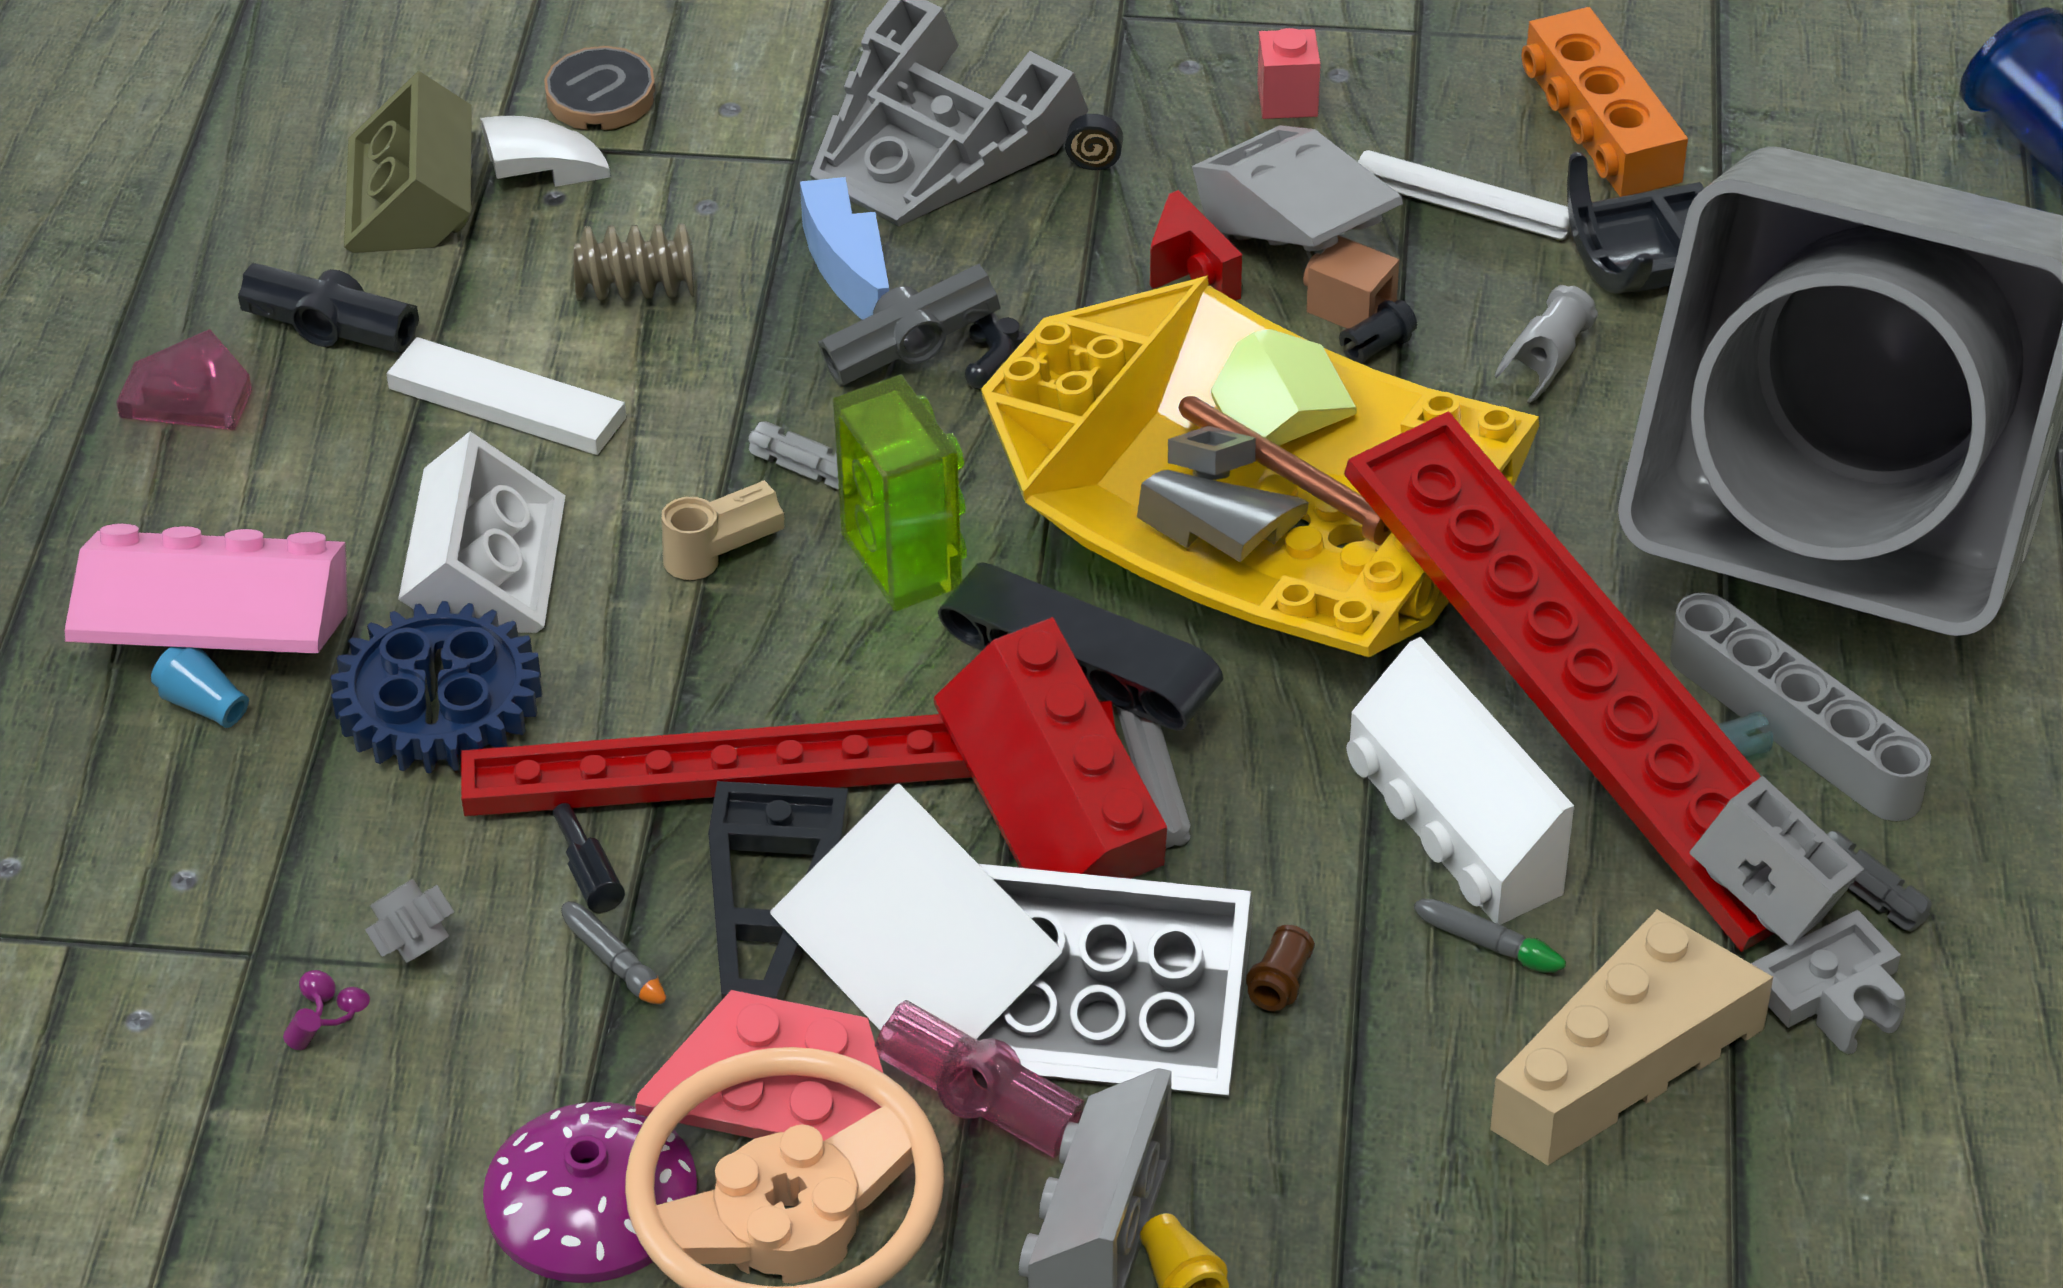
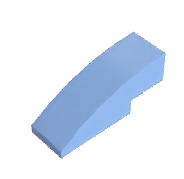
M846 177L801 181L802 223L810 253L820 273L835 294L863 320L873 315L877 301L889 291L876 213L852 214Z

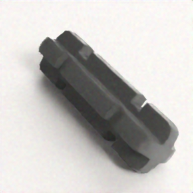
M1830 831L1827 834L1864 868L1848 889L1882 913L1888 909L1890 913L1887 917L1905 931L1912 932L1927 920L1932 905L1931 900L1912 885L1904 889L1902 887L1905 883L1904 879L1863 849H1860L1857 853L1853 850L1857 845L1840 832Z

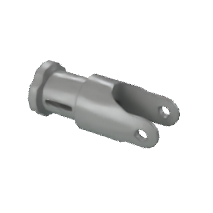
M1559 285L1552 290L1547 299L1548 308L1542 316H1536L1530 320L1504 355L1496 370L1494 377L1497 379L1509 363L1516 359L1538 373L1539 385L1527 400L1528 404L1546 391L1572 355L1576 347L1575 338L1580 332L1590 329L1598 317L1594 300L1585 291L1576 286Z

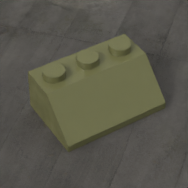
M419 70L348 138L344 248L352 253L435 248L451 232H459L466 225L472 214V105Z

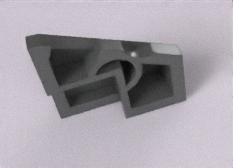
M1162 470L1141 483L1137 518L1186 548L1200 537L1241 562L1264 539L1275 544L1307 514L1309 502L1295 496L1224 483L1171 470Z

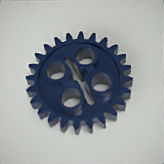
M447 601L441 602L436 614H427L421 604H415L414 617L405 619L401 614L392 611L390 612L391 626L384 628L378 624L369 623L367 627L370 640L351 638L349 640L351 655H338L337 657L339 673L331 675L333 688L331 697L335 717L340 720L342 735L344 737H354L355 748L359 753L373 747L375 763L381 764L393 755H397L400 771H405L409 768L415 759L423 760L426 773H432L437 761L446 759L449 766L455 771L460 768L461 750L484 749L483 747L488 744L495 748L508 747L506 732L523 735L526 732L524 717H536L538 713L536 698L542 697L538 653L532 652L529 635L518 637L515 621L506 622L499 626L497 611L493 609L479 619L476 618L472 603L465 605L459 614L450 613ZM442 648L443 670H440L438 674L437 691L440 705L438 721L432 724L433 715L430 702L434 701L436 695L434 663L436 651Z

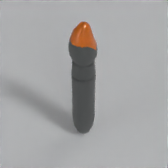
M568 901L562 905L561 913L568 927L615 974L626 981L627 988L634 996L650 1004L661 1005L665 1002L666 995L657 974L648 966L642 965L634 953L591 911L574 901Z

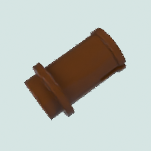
M1294 925L1277 927L1262 961L1254 964L1248 971L1246 976L1248 995L1258 1007L1268 1011H1278L1296 1000L1300 988L1298 979L1306 961L1311 957L1315 948L1313 938L1307 931Z

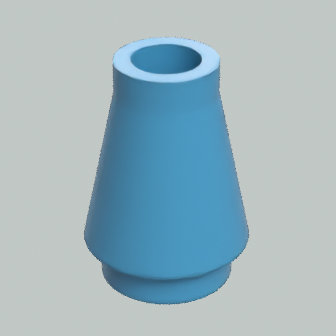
M169 647L160 656L153 668L151 682L158 688L161 699L214 720L224 728L232 727L242 718L247 710L249 698L232 684L202 648Z

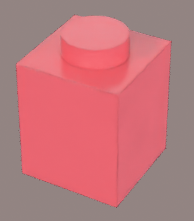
M1285 28L1277 31H1259L1257 85L1262 119L1318 117L1320 58L1315 29L1298 30Z

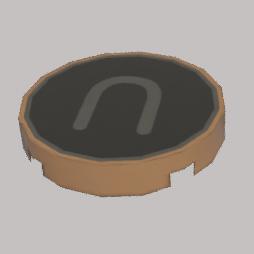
M600 46L583 48L572 52L554 63L544 79L548 109L557 120L577 129L587 130V123L601 124L602 130L620 128L638 120L650 110L654 102L655 81L653 68L644 57L624 48Z

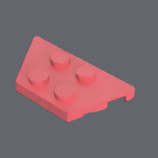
M731 990L641 1089L635 1102L636 1114L648 1117L654 1107L671 1090L696 1072L726 1058L755 1050L783 1047L819 1049L854 1058L883 1073L869 1020L867 1017ZM797 1075L772 1076L742 1082L712 1095L690 1111L680 1123L754 1139L785 1132L790 1127L796 1125H809L817 1129L822 1135L823 1141L881 1108V1106L859 1091L827 1079Z

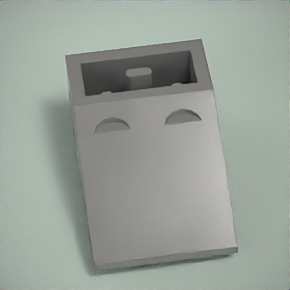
M1279 125L1192 166L1205 217L1221 233L1233 234L1236 240L1259 238L1268 240L1270 245L1292 243L1303 245L1307 251L1321 250L1338 242L1337 235L1350 229H1363L1380 223L1383 219V213L1403 204L1399 193L1315 129Z

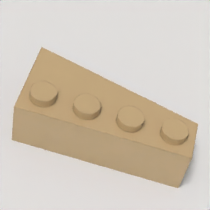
M1657 909L1499 1073L1495 1080L1490 1130L1544 1164L1550 1165L1618 1121V1113L1639 1100H1643L1647 1104L1667 1091L1669 1081L1694 1066L1701 1070L1720 1058L1721 1049L1739 1037L1747 1041L1763 1031L1773 976Z

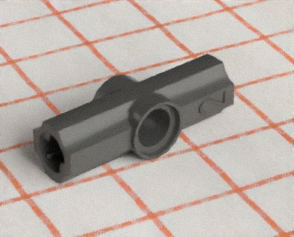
M980 264L972 266L919 293L911 287L900 286L891 289L877 301L873 315L818 341L819 348L832 377L839 387L899 358L909 364L923 363L934 357L942 349L946 335L1001 309L998 295L987 273Z

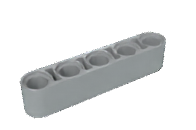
M1694 593L1684 597L1678 603L1670 659L1672 665L1680 673L1872 814L1884 820L1903 821L1915 816L1919 812L1931 761L1930 751L1920 739L1725 599L1715 594Z

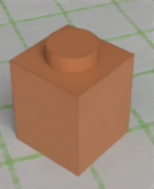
M1337 235L1338 242L1326 248L1321 254H1314L1306 266L1303 283L1308 287L1307 312L1342 327L1351 328L1377 313L1380 303L1386 300L1393 302L1397 300L1399 259Z

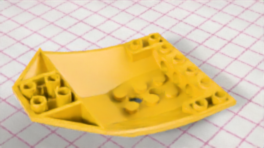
M1208 276L1045 317L981 388L983 400L1025 503L1085 548L1146 580L1197 603L1253 624L1366 657H1370L1431 626L1449 602L1392 532L1382 545L1373 543L1363 536L1362 524L1257 461L1230 470V476L1215 481L1302 498L1309 502L1307 514L1301 519L1306 520L1309 525L1291 529L1275 544L1264 539L1241 562L1200 537L1186 548L1137 518L1142 482L1162 470L1193 475V469L1168 463V439L1200 429V427L1182 417L1178 409L1180 401L1186 396H1196L1218 409L1211 397V389L1236 343L1251 333L1272 329L1302 338L1263 318L1209 286ZM1324 348L1353 400L1357 414L1280 445L1283 449L1359 493L1344 475L1349 458L1449 411L1514 487L1538 431L1539 416L1427 388L1372 369ZM1349 543L1343 548L1336 547L1340 544Z

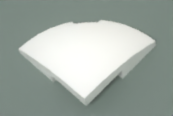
M493 116L480 118L489 159L493 162L497 179L551 170L554 185L557 187L611 177L610 168L602 152L594 143L577 131H572L548 120L533 117Z

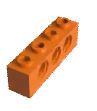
M1585 7L1529 21L1527 45L1522 48L1524 70L1530 78H1535L1543 89L1551 109L1558 111L1566 121L1574 141L1579 145L1582 144L1594 160L1599 176L1609 181L1619 197L1682 183L1688 143L1687 136L1590 7Z

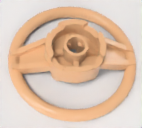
M799 1047L769 1048L738 1054L696 1072L677 1085L654 1107L638 1132L629 1155L625 1195L630 1220L641 1245L659 1269L682 1288H878L893 1278L909 1263L929 1236L942 1201L944 1164L940 1145L926 1114L915 1099L886 1074L854 1058L830 1051ZM810 1076L848 1086L881 1106V1108L823 1141L820 1132L809 1125H796L790 1127L785 1132L755 1138L732 1154L720 1159L715 1168L716 1186L714 1190L656 1205L654 1191L656 1165L668 1137L690 1111L712 1095L726 1088L764 1077ZM914 1162V1194L904 1221L896 1233L879 1251L845 1273L810 1284L763 1286L725 1277L701 1265L735 1264L741 1271L750 1274L751 1267L765 1274L782 1275L783 1283L790 1284L820 1277L841 1263L848 1254L847 1245L856 1233V1227L859 1224V1211L869 1206ZM784 1206H795V1207L789 1208V1209H785Z

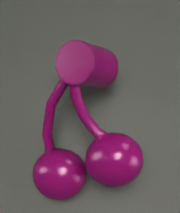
M311 970L304 973L300 978L299 988L305 998L316 1002V1012L308 1008L298 1010L284 1031L283 1039L292 1049L303 1050L307 1048L320 1026L340 1025L350 1021L355 1012L365 1009L370 1002L369 994L358 987H347L341 990L336 1002L341 1010L348 1012L347 1015L337 1019H321L324 1007L323 1002L329 1001L335 994V982L330 975L320 970Z

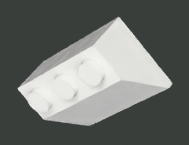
M471 431L468 432L424 468L398 600L413 610L415 604H421L427 614H436L442 601L448 602L450 613L459 614L465 605L472 603L474 605L475 617L478 619L493 609L497 611L499 626L506 622L515 621L518 633H537L545 625L566 495Z

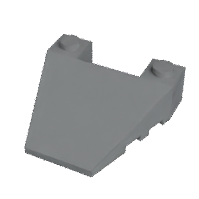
M889 0L865 31L861 41L864 50L856 71L849 72L844 85L847 93L839 115L832 116L810 172V177L812 180L846 177L851 202L871 212H875L876 215L897 226H901L1056 153L1066 141L1067 131L1072 121L1079 116L1087 114L1089 110L1074 72L1031 51L1027 53L991 100L938 74L959 47L943 8L927 0Z

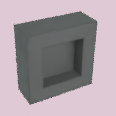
M1206 426L1168 439V463L1193 469V475L1211 480L1227 478L1230 476V470L1255 462L1256 438Z

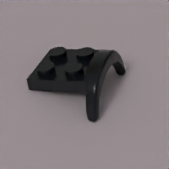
M1581 152L1572 153L1569 157L1567 176L1569 223L1579 255L1594 280L1607 292L1613 294L1635 293L1670 286L1689 207L1698 193L1704 189L1701 182L1592 202L1588 182L1587 158Z

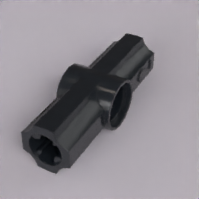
M252 263L243 274L241 289L238 293L240 309L242 311L293 324L301 337L321 347L334 345L338 338L341 337L385 350L404 353L415 340V332L419 324L416 305L364 292L356 279L340 270L330 269L324 271L318 279L274 267Z

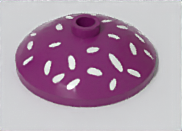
M586 1102L551 1110L532 1119L516 1130L493 1157L485 1177L483 1189V1203L487 1223L501 1249L513 1261L535 1274L558 1281L573 1283L612 1280L634 1273L653 1263L633 1229L625 1195L629 1155L635 1138L647 1116L637 1115L635 1107L625 1104ZM675 1130L672 1131L663 1146L656 1165L654 1181L656 1205L698 1194L694 1160L684 1140ZM584 1161H592V1162H590V1163H585V1164H582V1163H581V1162H584Z

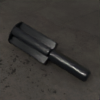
M562 803L557 805L553 810V815L569 845L566 854L570 861L567 864L588 908L596 913H604L616 908L623 901L625 890L599 840L591 837L587 839L570 804Z

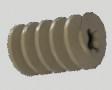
M678 223L673 240H667L661 224H655L649 241H644L638 225H631L626 242L620 241L614 225L607 227L603 242L597 243L591 227L584 226L579 243L574 244V282L577 301L584 299L588 284L592 285L598 300H605L612 283H615L622 300L629 299L635 282L639 283L646 299L653 298L658 282H662L669 298H675L681 281L686 282L691 296L694 297L693 246L684 223Z

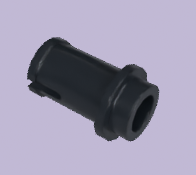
M1386 300L1378 305L1377 313L1355 326L1340 332L1339 342L1341 346H1345L1353 341L1355 345L1343 352L1347 358L1362 364L1368 358L1395 342L1401 345L1408 342L1412 337V332L1417 329V319L1413 310L1406 302L1402 300H1396L1395 302Z

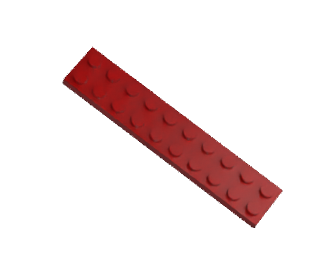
M1447 411L1349 458L1344 471L1345 477L1738 949L1743 952L1775 934L1766 929L1760 923L1756 914L1728 888L1714 881L1706 868L1689 853L1728 802L1761 777L1760 774L1453 415Z

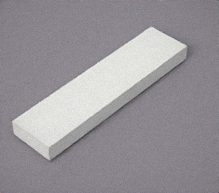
M419 337L415 338L386 373L388 386L391 390L595 455L600 453L626 419L625 402Z

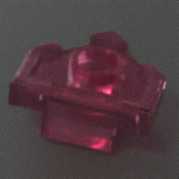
M208 329L136 361L116 404L119 417L235 430L251 394L252 386L247 371L215 334Z

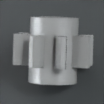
M411 879L370 905L378 921L366 928L365 931L382 957L397 949L404 961L408 963L449 937L441 921L454 913V910L438 885L422 893L415 880Z

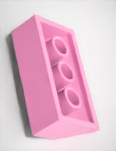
M131 524L104 526L79 551L65 625V642L319 653L347 615L345 542L326 541L325 535L315 532L295 533L289 535L287 539L263 538L262 532L251 529L233 530L227 532L225 536L201 535L200 529L194 527H172L159 534L139 533V528Z

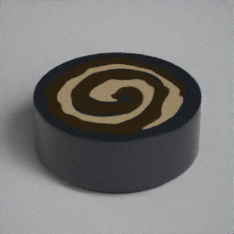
M1085 114L1079 116L1069 125L1065 143L1066 153L1073 163L1084 169L1103 170L1109 168L1121 156L1123 145L1122 129L1113 119L1105 115Z

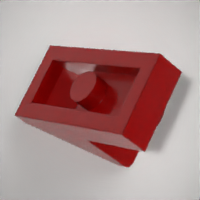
M1179 190L1170 193L1151 243L1150 287L1156 289L1187 275H1190L1191 279L1208 276L1209 286L1235 301L1241 299L1242 253Z

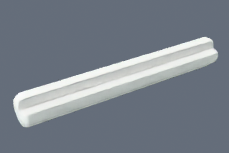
M1371 150L1364 151L1358 160L1359 164L1400 195L1556 240H1565L1571 231L1567 206Z

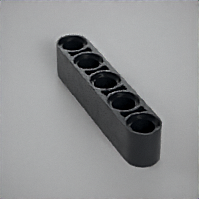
M984 562L977 563L938 610L940 621L953 636L981 651L997 638L1053 617L1099 700L1112 701V705L1177 731L1184 730L1223 681V673L1219 665L1207 653L1192 644Z

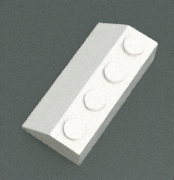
M1421 637L1410 641L1352 711L1350 741L1347 744L1348 758L1357 774L1363 778L1368 777L1384 795L1385 802L1391 813L1399 820L1404 819L1417 833L1429 857L1437 863L1442 862L1456 878L1467 901L1473 906H1480L1494 923L1501 925L1564 895L1574 805Z

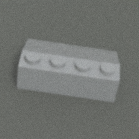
M979 864L1062 949V953L953 1062V1068L1105 1085H1117L1155 1068H1162L1172 1071L1171 1092L1229 1098L1254 910L1251 891Z

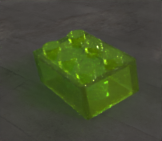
M902 374L833 398L841 534L895 612L955 590L962 582L961 560L967 558L966 543L960 531V515L965 514L966 506L959 487L958 470L964 467V457L956 437L952 433L945 434L936 422L929 400L923 394L917 396Z

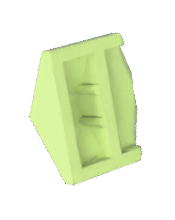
M1272 329L1253 332L1238 341L1211 389V397L1219 411L1278 446L1357 414L1356 406L1323 346Z

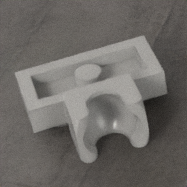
M1859 910L1800 938L1791 946L1786 945L1751 963L1773 976L1768 1006L1788 1028L1817 1014L1816 1025L1843 1053L1852 1054L1856 1051L1858 1043L1854 1037L1862 1024L1863 1018L1871 1020L1886 1033L1895 1032L1903 1019L1906 1006L1905 994L1903 989L1890 976L1897 972L1901 954Z

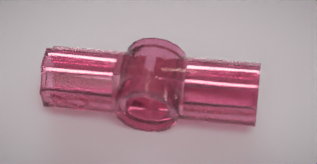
M908 1000L898 1004L890 1018L882 1026L875 1043L879 1058L938 1091V1096L944 1107L956 1116L964 1119L981 1116L1052 1158L1060 1154L1061 1142L1068 1122H1080L1085 1101L1022 1066L1015 1050L1003 1041L994 1038L978 1041ZM972 1068L977 1069L983 1075L987 1083V1089L977 1083L973 1076Z

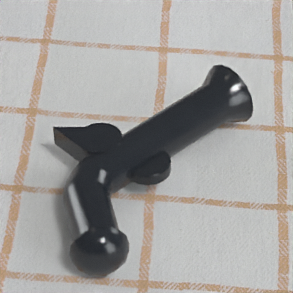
M993 312L975 321L970 326V338L976 342H986L990 348L977 362L969 364L965 370L966 381L972 388L981 390L1010 357L1014 349H1017L1029 335L1019 332L1020 325L1017 320L1009 317L999 319L996 313Z

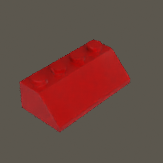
M1053 617L993 640L934 696V705L1019 868L1132 879L1164 866L1167 825Z

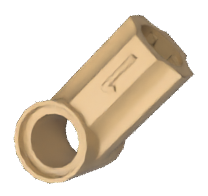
M764 480L711 502L699 497H682L671 501L662 510L661 517L663 565L668 573L683 580L705 578L718 567L720 554L784 529V512L778 503L776 492Z

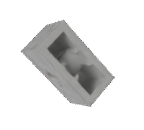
M1763 776L1728 802L1689 852L1706 868L1714 881L1728 888L1756 914L1758 920L1766 929L1776 933L1789 946L1793 945L1822 921L1864 870L1857 861Z

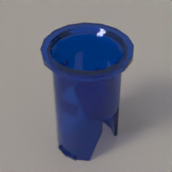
M2044 7L2029 11L2012 20L1984 43L1970 60L1961 78L1959 95L1970 110L1979 112L1992 111L2063 188V13L2057 9Z

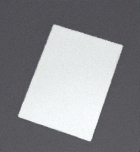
M896 784L770 911V914L929 1083L935 1082L1062 953V949L900 784Z

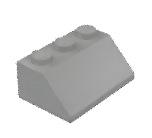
M1155 1068L1088 1096L1080 1122H1068L1060 1147L1059 1161L1064 1164L1059 1179L1054 1177L1047 1179L1039 1209V1217L1044 1220L1039 1235L1032 1233L1027 1235L1020 1256L1019 1276L1028 1278L1029 1288H1127L1141 1246L1140 1231L1145 1223L1150 1220L1170 1160L1171 1070Z

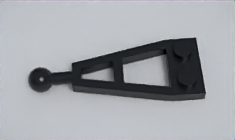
M717 781L708 835L722 1000L731 990L783 1000L804 950L770 914L771 910L734 907L730 850L814 855L807 871L808 874L845 836L849 812L848 788ZM737 940L778 943L764 980L739 978Z

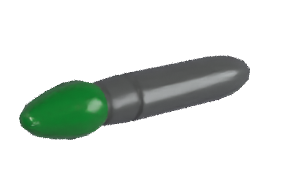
M1423 898L1414 904L1417 914L1427 923L1492 951L1499 952L1502 955L1515 959L1518 958L1525 967L1542 973H1555L1566 967L1564 958L1538 938H1525V936L1502 925L1436 899Z

